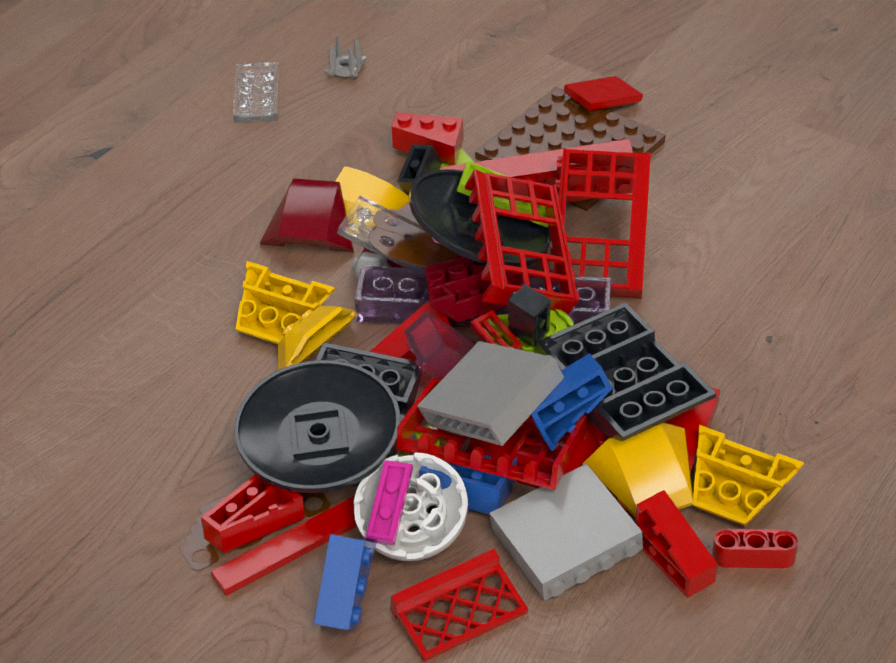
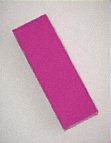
M384 461L365 537L366 541L395 546L413 472L412 464Z

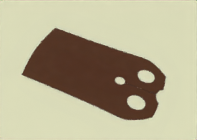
M385 209L377 211L373 221L376 224V228L370 231L369 242L388 257L428 267L461 256L442 244L435 243L412 214L396 209ZM387 216L394 217L399 221V225L390 226L385 223L384 218ZM404 235H410L413 239L406 240ZM386 236L394 241V246L387 247L382 245L379 241L380 237Z

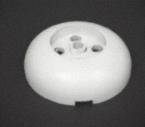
M415 453V455L401 457L395 455L385 459L412 464L413 472L395 546L377 543L375 550L386 557L400 561H419L441 553L456 540L466 521L468 498L461 477L448 463L429 454ZM384 462L375 472L360 482L354 498L356 524L365 541ZM421 466H426L429 469L441 471L451 478L452 483L448 488L441 489L440 480L437 475L426 473L419 478V469ZM429 506H437V508L432 509L430 514L426 512ZM412 526H417L420 528L416 532L408 531L409 528Z

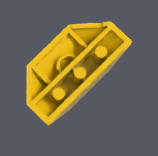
M319 306L313 312L310 309L299 318L300 323L296 326L293 323L290 324L281 333L284 337L278 344V370L307 361L321 349L324 342L328 343L349 326L358 314L354 310L340 306Z

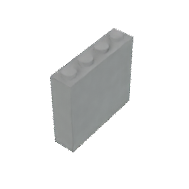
M479 341L417 407L429 426L502 446L564 379V376L559 369L558 361L550 355H542L531 351H523Z
M587 464L563 475L556 490L539 487L490 512L492 531L544 601L553 596L561 595L566 589L587 581L591 576L602 570L610 569L615 563L627 557H632L643 549L641 529Z

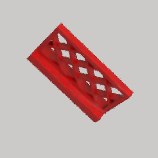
M495 549L391 595L390 611L395 619L398 618L424 662L528 613V607L499 563L500 557ZM497 574L502 582L500 590L485 586V579ZM469 588L478 591L475 601L458 597L460 590ZM481 592L498 596L495 607L478 603ZM501 598L512 600L517 606L516 609L510 612L498 609ZM439 600L451 602L449 614L432 609L434 602ZM456 604L472 608L469 619L452 615ZM476 610L492 614L491 620L485 624L472 621ZM413 612L426 614L422 626L411 623L406 615ZM430 616L446 620L443 632L426 627ZM454 622L466 626L465 633L459 636L447 633L449 623ZM427 634L440 638L438 646L426 650L422 643L423 635Z

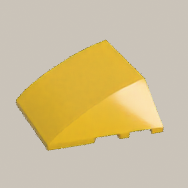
M345 166L336 179V182L341 184L349 229L350 227H363L365 231H373L374 227H376L373 219L377 211L385 209L399 210L406 204H409V196L392 184L361 170Z
M247 261L246 278L242 286L244 289L243 296L239 304L235 329L237 332L279 344L284 337L281 333L290 324L293 323L296 326L300 323L299 318L309 309L312 312L315 311L335 291V287L315 281L307 284L271 273L269 267Z
M660 423L624 441L610 438L583 462V465L587 464L604 486L618 497V501L635 518L637 504L662 490L666 491L679 510L693 505L685 428Z
M699 425L693 507L747 526L804 466V462L777 453L776 457L727 440L724 433Z

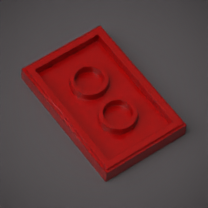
M617 76L565 84L563 91L589 111L640 102L643 97L642 93Z

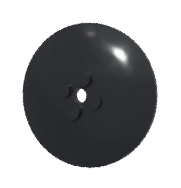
M436 170L420 176L414 182L409 193L410 209L419 225L432 238L451 251L473 261L487 264V261L478 259L479 251L484 242L475 240L476 232L481 223L472 221L473 213L478 204L470 203V196L457 191L463 170ZM496 214L501 246L546 254L551 242L549 226L547 228L529 220ZM503 253L504 265L520 267L518 255ZM525 257L526 266L536 263L540 259Z
M307 361L280 369L254 386L238 409L234 424L236 446L243 462L263 481L293 492H328L355 484L371 475L382 465L385 459L390 456L397 443V426L400 423V411L396 398L390 388L372 372L360 366L341 361ZM317 430L325 431V433L320 436H315L312 434L314 431Z

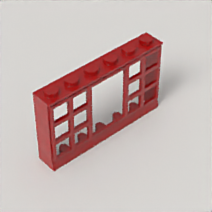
M563 148L562 157L557 158V171H561V178L556 179L555 185L560 197L561 214L564 216V223L567 197L632 200L629 240L568 237V243H582L580 259H571V265H580L579 281H575L576 290L579 292V295L642 299L651 153ZM569 163L587 164V170H569ZM592 164L611 165L610 172L592 171ZM616 166H634V173L615 172ZM568 175L586 176L585 192L567 191ZM591 177L610 178L609 193L590 192ZM615 178L633 179L632 194H615ZM586 245H605L604 261L585 260ZM610 245L629 246L628 262L609 261ZM550 247V255H554L552 247ZM555 262L553 270H549V273L557 274ZM585 266L604 267L603 283L584 282ZM609 267L627 268V283H608ZM551 280L553 292L561 293L559 281Z
M474 169L465 184V190L472 191L469 198L470 203L478 204L472 216L473 222L481 223L476 232L475 240L484 242L479 251L478 259L488 262L482 271L481 279L491 281L482 296V302L509 306L508 300L514 291H519L525 284L530 287L528 276L544 278L546 290L533 289L551 299L550 310L555 311L557 309L569 315L573 307L578 304L579 292L576 290L575 272L572 270L571 253L567 244L568 236L564 229V216L561 214L560 197L558 196L556 185L483 173ZM493 196L508 199L510 210L495 208ZM515 201L530 203L532 214L517 212ZM537 205L545 206L547 217L539 216ZM496 214L548 224L554 255L501 246ZM503 253L518 255L520 267L504 265ZM525 257L540 259L542 271L527 269ZM547 261L556 263L557 274L549 273ZM506 272L521 274L523 286L507 284ZM551 280L559 281L561 293L553 292Z
M432 378L397 426L396 450L412 454H429L447 463L556 490L582 439H584L587 415H582L575 423L576 427L571 433L567 431L562 436L567 441L564 446L558 445L554 449V451L560 452L556 460L545 457L550 448L544 441L529 438L532 430L538 431L529 416L520 426L526 429L511 454L503 453L498 461L484 458V450L479 446L475 447L471 454L461 452L460 449L468 436L447 433L439 428L435 430L419 426L424 420V416L417 405L441 381ZM415 431L423 433L418 441L410 439ZM439 438L449 440L444 447L435 445ZM524 443L542 447L539 455L520 451ZM516 457L529 460L525 468L512 465ZM541 463L552 465V474L537 471Z

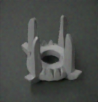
M339 35L336 36V52L332 45L329 50V69H324L328 75L348 76L352 79L358 77V72L367 59L365 55L361 57L358 39L354 38V56L351 48H349V54L346 53L345 56L342 55ZM349 63V66H341V64Z

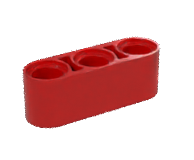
M722 529L714 535L712 556L715 558L718 566L725 568H789L795 563L799 539L795 533L789 530Z

